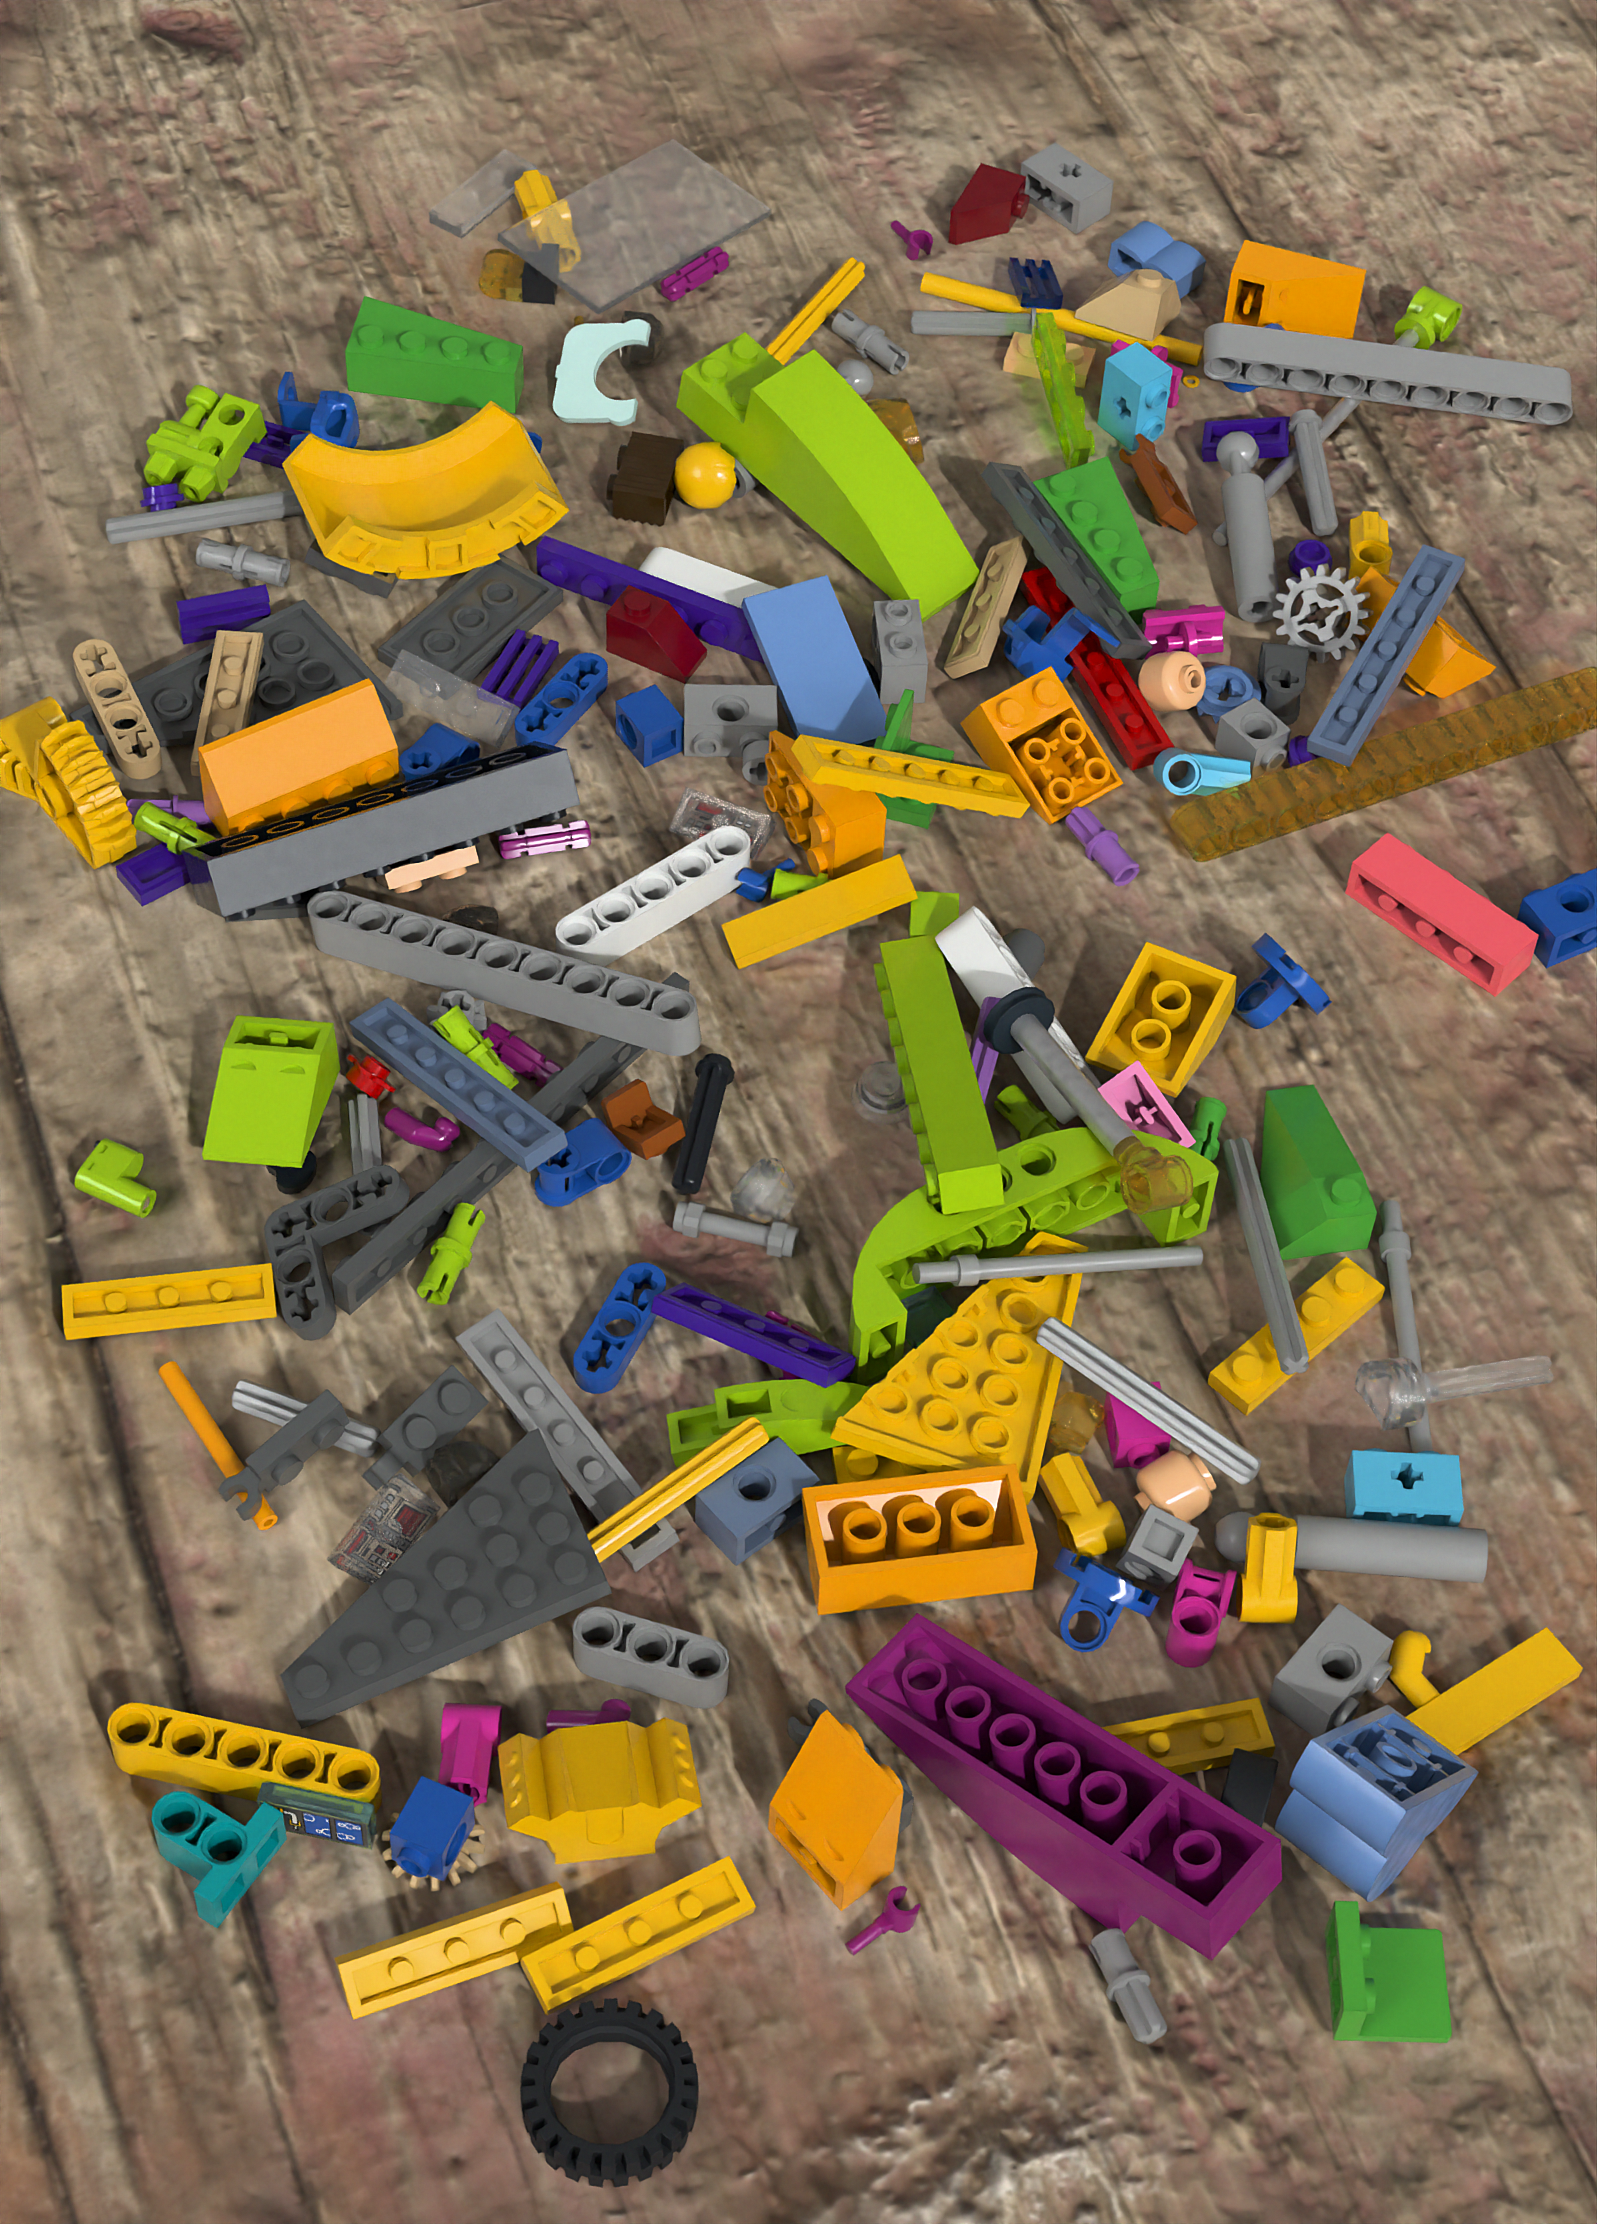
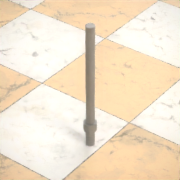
M1388 1200L1382 1202L1379 1206L1383 1235L1379 1238L1381 1260L1387 1263L1411 1452L1433 1451L1407 1263L1412 1255L1409 1235L1403 1232L1400 1204L1397 1201Z
M1199 1245L986 1259H978L975 1254L953 1255L950 1261L915 1263L912 1268V1276L916 1284L951 1282L955 1287L977 1285L979 1280L1197 1266L1202 1263L1203 1252Z

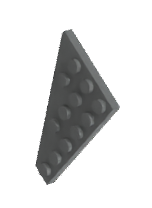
M305 599L240 630V632L263 633L264 648L249 727L367 678L371 680L375 687L387 720L393 721L404 716L403 703ZM215 643L131 683L159 740L160 747L195 743ZM117 690L105 696L104 698L115 697L119 695L122 691ZM90 704L69 714L70 722L76 720L84 722L86 730L90 735L94 736V741L99 750L103 751V754L113 753ZM121 719L115 722L113 727L129 729L137 722L132 719ZM139 744L132 746V750H139Z
M539 1428L528 1432L280 1675L301 1729L612 1593Z

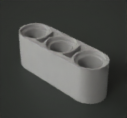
M596 1606L588 1608L581 1612L574 1621L573 1658L576 1667L590 1677L700 1709L715 1707L727 1695L729 1656L726 1648L712 1638L606 1607ZM594 1639L608 1641V1643L600 1646L591 1645L587 1642ZM654 1654L661 1658L656 1661H645L640 1657ZM698 1670H709L715 1674L708 1677H699L693 1673Z

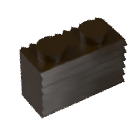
M632 431L628 445H621L617 457V470L619 472L618 474H610L607 484L606 499L613 501V517L616 519L623 518L625 521L629 519L633 522L640 521L642 524L648 522L650 525L656 523L659 527L664 525L676 490L673 480L676 458L684 451V440Z

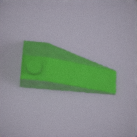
M1314 1084L1266 1091L1262 1133V1162L1259 1179L1282 1260L1367 1249L1377 1211L1364 1174Z

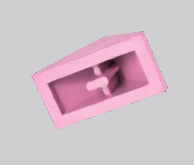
M1138 1060L1097 1088L1099 1093L1130 1129L1164 1137L1187 1148L1196 1143Z

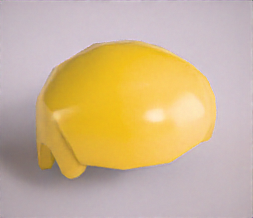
M704 441L690 445L676 458L673 480L677 493L687 504L696 509H712L720 507L732 497L737 482L736 472L734 471L735 458L721 448V442Z

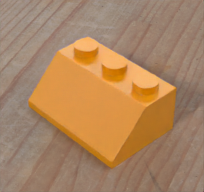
M1372 566L1362 576L1359 585L1355 588L1358 594L1362 592L1370 593L1371 596L1363 601L1362 605L1363 608L1374 610V615L1362 620V623L1371 629L1369 634H1356V637L1363 642L1369 637L1400 584L1397 580ZM1351 611L1347 612L1345 616L1348 619L1344 625L1346 628H1348L1350 623ZM1438 615L1405 672L1407 674L1402 680L1421 696H1424L1428 691L1444 699L1488 676L1496 666Z

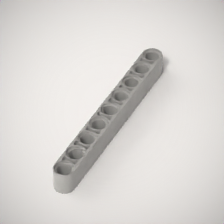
M1216 323L1204 331V372L1209 378L1218 381L1545 425L1561 424L1569 420L1573 413L1571 376L1566 370L1557 367L1234 323Z
M339 890L320 892L314 895L308 902L307 910L315 944L325 954L450 991H462L464 989L467 990L468 994L477 999L671 1056L688 1055L694 1052L702 1041L696 998L685 990Z

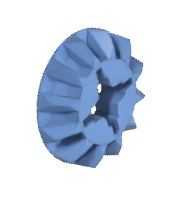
M1226 665L1210 666L1204 668L1206 688L1202 699L1195 707H1197L1199 717L1211 715L1216 724L1220 720V716L1255 697L1260 701L1261 689L1258 682L1242 669ZM1225 688H1228L1230 697L1227 701H1220L1218 697L1221 693H1224Z

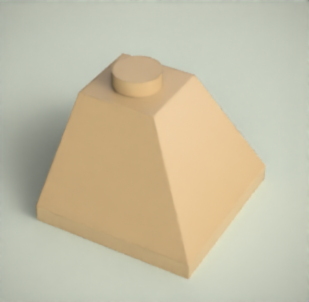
M1133 270L1105 281L1076 309L1074 318L1152 342L1180 313L1181 302L1176 281L1164 278L1156 270Z

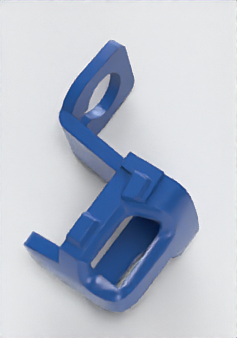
M285 372L279 385L277 399L282 426L295 430L311 431L312 434L325 441L353 449L360 435L359 418L353 398L349 394L340 393L339 391H321L318 403L299 402L293 372ZM309 433L291 437L289 443L291 453Z
M1035 605L1030 606L1016 621L1009 618L1003 626V631L1007 634L1003 647L1004 655L1026 678H1030L1052 666L1062 683L1074 668L1065 660V657L1090 630L1116 648L1121 643L1107 629L1078 608L1070 609L1043 640L1041 637L1050 622V617Z

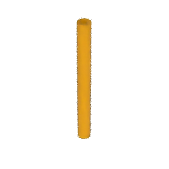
M170 1361L165 1363L158 1371L159 1376L226 1479L237 1475L245 1468L177 1362ZM245 1492L236 1493L241 1502L244 1503L248 1494ZM263 1494L261 1508L252 1517L259 1530L271 1528L278 1520Z

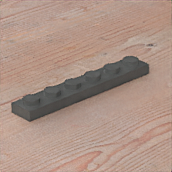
M989 462L981 476L990 487L992 497L1006 509L1013 519L1012 524L1015 529L1027 538L1034 548L1036 558L1045 564L1055 577L1057 587L1064 594L1068 595L1076 608L1102 625L1121 642L1116 648L1097 635L1104 652L1116 659L1143 660L1152 649V645L1022 467Z

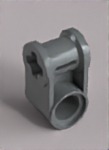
M1262 642L1257 672V682L1261 689L1260 702L1286 726L1293 724L1299 716L1300 694L1304 691L1306 683L1308 647Z

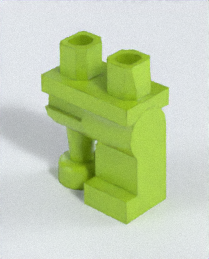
M194 385L185 399L188 410L178 422L173 420L163 421L159 424L160 428L157 433H152L146 441L150 457L143 472L150 486L170 484L173 477L182 479L179 483L181 493L187 499L201 504L212 490L221 494L224 493L229 485L228 479L236 473L243 455L252 442L260 443L267 430L259 404L225 393L220 398L210 388L203 385ZM235 410L243 412L244 417H238ZM206 419V423L204 424L202 429L199 430L203 420Z

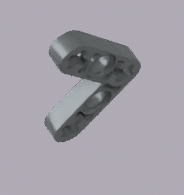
M388 1165L372 1167L284 1205L274 1211L267 1219L264 1226V1234L283 1318L286 1324L303 1340L313 1341L327 1335L334 1327L337 1319L336 1307L321 1247L392 1217L407 1204L410 1197V1188L393 1167ZM385 1185H388V1186L385 1188V1193H386V1195L380 1197V1196L382 1195V1189H381V1188L384 1187ZM360 1195H362V1197H360V1200L364 1204L363 1206H361V1203L357 1199V1197ZM339 1202H348V1208L341 1218L334 1221H326V1215L333 1205ZM311 1217H313L314 1221L317 1223V1226H315V1227H313V1228H312L311 1226H313V1225H315V1224H314V1222L311 1220ZM295 1225V1226L292 1228V1234H293V1235H291L290 1237L286 1238V1237L289 1235V1233H290L289 1228H290L291 1226ZM305 1262L311 1263L310 1272L304 1279L298 1282H290V1274L296 1266ZM304 1298H308L316 1307L311 1311L312 1318L308 1321H304L309 1315L307 1304L302 1300Z

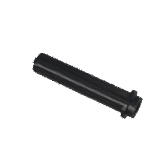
M707 1054L696 1064L695 1074L698 1080L684 1130L686 1136L682 1138L671 1181L672 1186L681 1195H686L687 1193L696 1194L700 1191L726 1085L730 1084L734 1079L735 1072L731 1061L721 1054Z

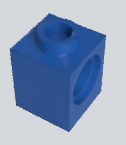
M656 684L641 691L630 693L616 701V734L643 768L683 751L684 719Z
M421 1776L389 1833L392 1860H395L400 1868L413 1876L426 1877L430 1875L444 1881L475 1825L473 1797Z

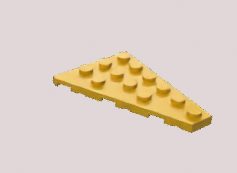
M1040 1230L1026 1243L1024 1249L1019 1254H1015L1012 1257L1088 1252L1089 1247ZM1083 1273L991 1279L988 1283L982 1284L958 1306L956 1312L951 1317L945 1318L916 1349L913 1348L887 1372L885 1378L880 1383L874 1384L864 1393L862 1399L843 1417L840 1416L837 1419L830 1438L931 1473L1016 1463L1025 1502L1028 1506L1035 1493L1063 1366L1062 1359L1037 1342V1332L1049 1317H1056L1071 1328Z

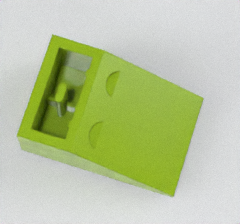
M236 1015L222 1049L203 1146V1160L302 1168L341 1069L334 1023Z

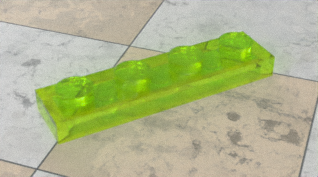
M1053 312L1036 314L1031 344L1066 470L1088 463L1089 456H1093L1095 452L1094 436L1092 431L1086 430L1084 425L1085 405L1082 396H1076L1074 390L1076 380L1073 363L1067 362L1065 358L1066 339L1063 329H1057Z

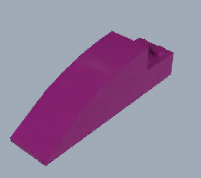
M919 1613L845 1685L846 1693L948 1798L1029 1869L1108 1929L1118 1928L1125 1934L1142 1915L1212 1961L1282 1881L1281 1840Z

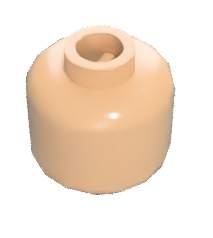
M1164 652L1153 655L1144 662L1139 673L1138 687L1153 710L1160 712L1182 711L1196 706L1202 699L1206 688V676L1202 664L1190 652Z
M1173 1449L1137 1473V1486L1140 1493L1135 1495L1133 1499L1142 1514L1152 1504L1188 1523L1211 1507V1491L1216 1489V1483L1207 1467L1194 1452L1186 1455L1180 1450Z

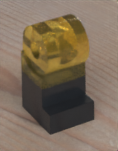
M542 247L540 256L513 254L501 248L488 251L484 255L478 283L480 290L488 297L494 299L555 305L559 283L558 247Z

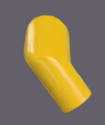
M1407 1630L1398 1635L1393 1642L1389 1664L1393 1667L1389 1677L1416 1709H1419L1439 1696L1440 1693L1422 1674L1425 1653L1431 1652L1430 1640L1422 1632Z

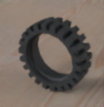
M604 1998V2006L601 2008H595L592 2000L580 2003L579 2013L573 2015L568 2008L558 2014L557 2024L552 2026L548 2022L539 2033L538 2043L532 2042L527 2052L526 2064L523 2063L521 2074L520 2101L523 2121L527 2133H530L531 2143L538 2154L543 2152L546 2163L554 2170H557L560 2166L564 2168L567 2178L578 2182L581 2176L588 2177L589 2186L603 2187L604 2180H614L615 2187L628 2186L629 2177L637 2176L639 2182L652 2177L654 2167L658 2166L663 2170L672 2162L673 2153L675 2151L681 2152L687 2143L688 2133L693 2130L699 2100L698 2073L696 2063L693 2061V2052L687 2041L682 2042L681 2031L673 2022L666 2026L663 2014L652 2008L647 2015L642 2012L641 2003L631 2000L628 2001L626 2008L618 2007L617 1998ZM597 2042H625L647 2051L661 2065L669 2085L668 2103L659 2122L645 2135L622 2144H594L573 2135L558 2120L551 2103V2083L561 2063L574 2051Z

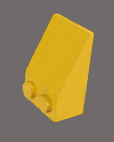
M1146 941L1088 1050L1085 1062L1118 1074L1138 1060L1160 1092L1176 1098L1213 1048L1235 1005L1237 976Z

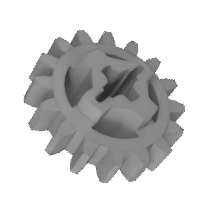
M1328 564L1318 565L1316 575L1310 567L1300 570L1302 581L1294 576L1288 578L1285 582L1291 591L1280 592L1276 595V598L1284 603L1283 609L1273 612V617L1284 620V625L1279 627L1276 633L1277 635L1289 634L1291 639L1287 645L1308 647V659L1315 652L1318 663L1327 662L1330 652L1336 660L1346 657L1344 646L1352 651L1358 649L1361 645L1355 637L1356 634L1366 635L1371 630L1362 623L1363 618L1374 615V610L1363 608L1362 602L1371 595L1369 592L1358 594L1355 589L1361 581L1358 576L1348 581L1344 579L1346 575L1345 567H1338L1330 574ZM1323 584L1336 587L1345 596L1339 597L1330 593L1327 586ZM1302 596L1304 603L1299 615L1296 616L1297 602L1299 597ZM1338 606V609L1330 612L1331 615L1325 619L1308 621V618L1316 615L1315 612L1321 608ZM1351 611L1350 623L1345 632L1342 624L1347 612ZM1307 630L1316 634L1320 642L1308 638L1302 631Z

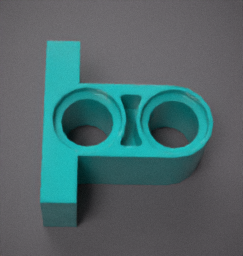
M174 1791L164 1795L156 1802L152 1810L151 1820L160 1854L168 1862L201 1881L193 1891L198 1916L216 1928L221 1925L287 1840L283 1813L266 1802H263L245 1826L197 1796L185 1791ZM179 1823L192 1824L188 1830L181 1833L168 1831L172 1826ZM225 1851L239 1853L238 1856L230 1861L215 1860V1857Z

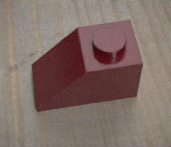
M981 163L951 210L948 243L958 245L1009 233L1017 218L1023 219L1028 209L1030 197L1025 194L1026 176Z
M628 585L606 613V651L684 684L687 683L707 657L706 647L667 600Z

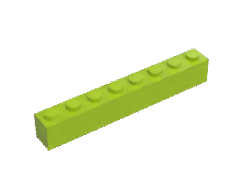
M937 934L879 943L882 962L873 964L877 991L878 993L880 992L884 1019L887 1020L890 1044L892 1048L894 1047L898 1076H901L905 1104L908 1105L913 1135H916L920 1164L923 1165L928 1196L938 1195L942 1214L947 1215L1005 1205L999 1156L942 951L935 940Z

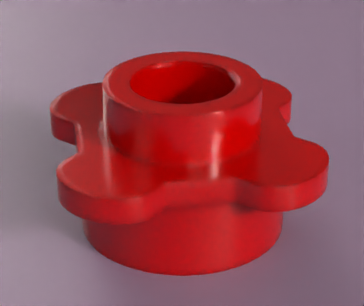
M353 1054L347 1056V1059L353 1065L345 1077L356 1087L375 1099H378L385 1089L392 1093L395 1092L396 1087L387 1080L391 1071L385 1065L368 1054L362 1061Z

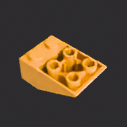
M1244 240L1232 268L1223 323L1265 327L1272 323H1278L1286 331L1352 339L1367 270Z
M1052 666L981 703L960 723L983 762L992 771L1010 774L1030 803V807L1049 825L1071 814L1073 808L1077 806L1082 808L1123 784Z
M777 730L769 732V751L765 754V765L768 774L767 785L763 788L764 798L769 809L772 812L777 811L785 822L786 831L794 844L799 843L807 854V860L812 872L816 876H818L819 872L827 873L828 879L835 880L882 861L887 809L876 793L865 790L853 791L843 786L827 783L819 785L812 782L803 774L802 766L791 750L796 740Z
M826 1710L820 1714L769 1804L768 1830L840 1911L844 1910L894 1872L904 1793L902 1783L888 1765L883 1763L878 1765L865 1751L863 1740L850 1724H840Z

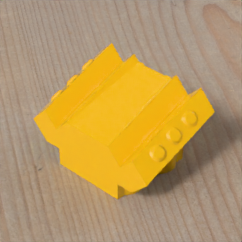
M667 1717L658 1720L646 1728L629 1721L557 1728L541 1739L518 1733L497 1746L507 1828L546 1841L549 1850L554 1854L555 1865L654 1854L655 1841L662 1828L702 1806L688 1727Z

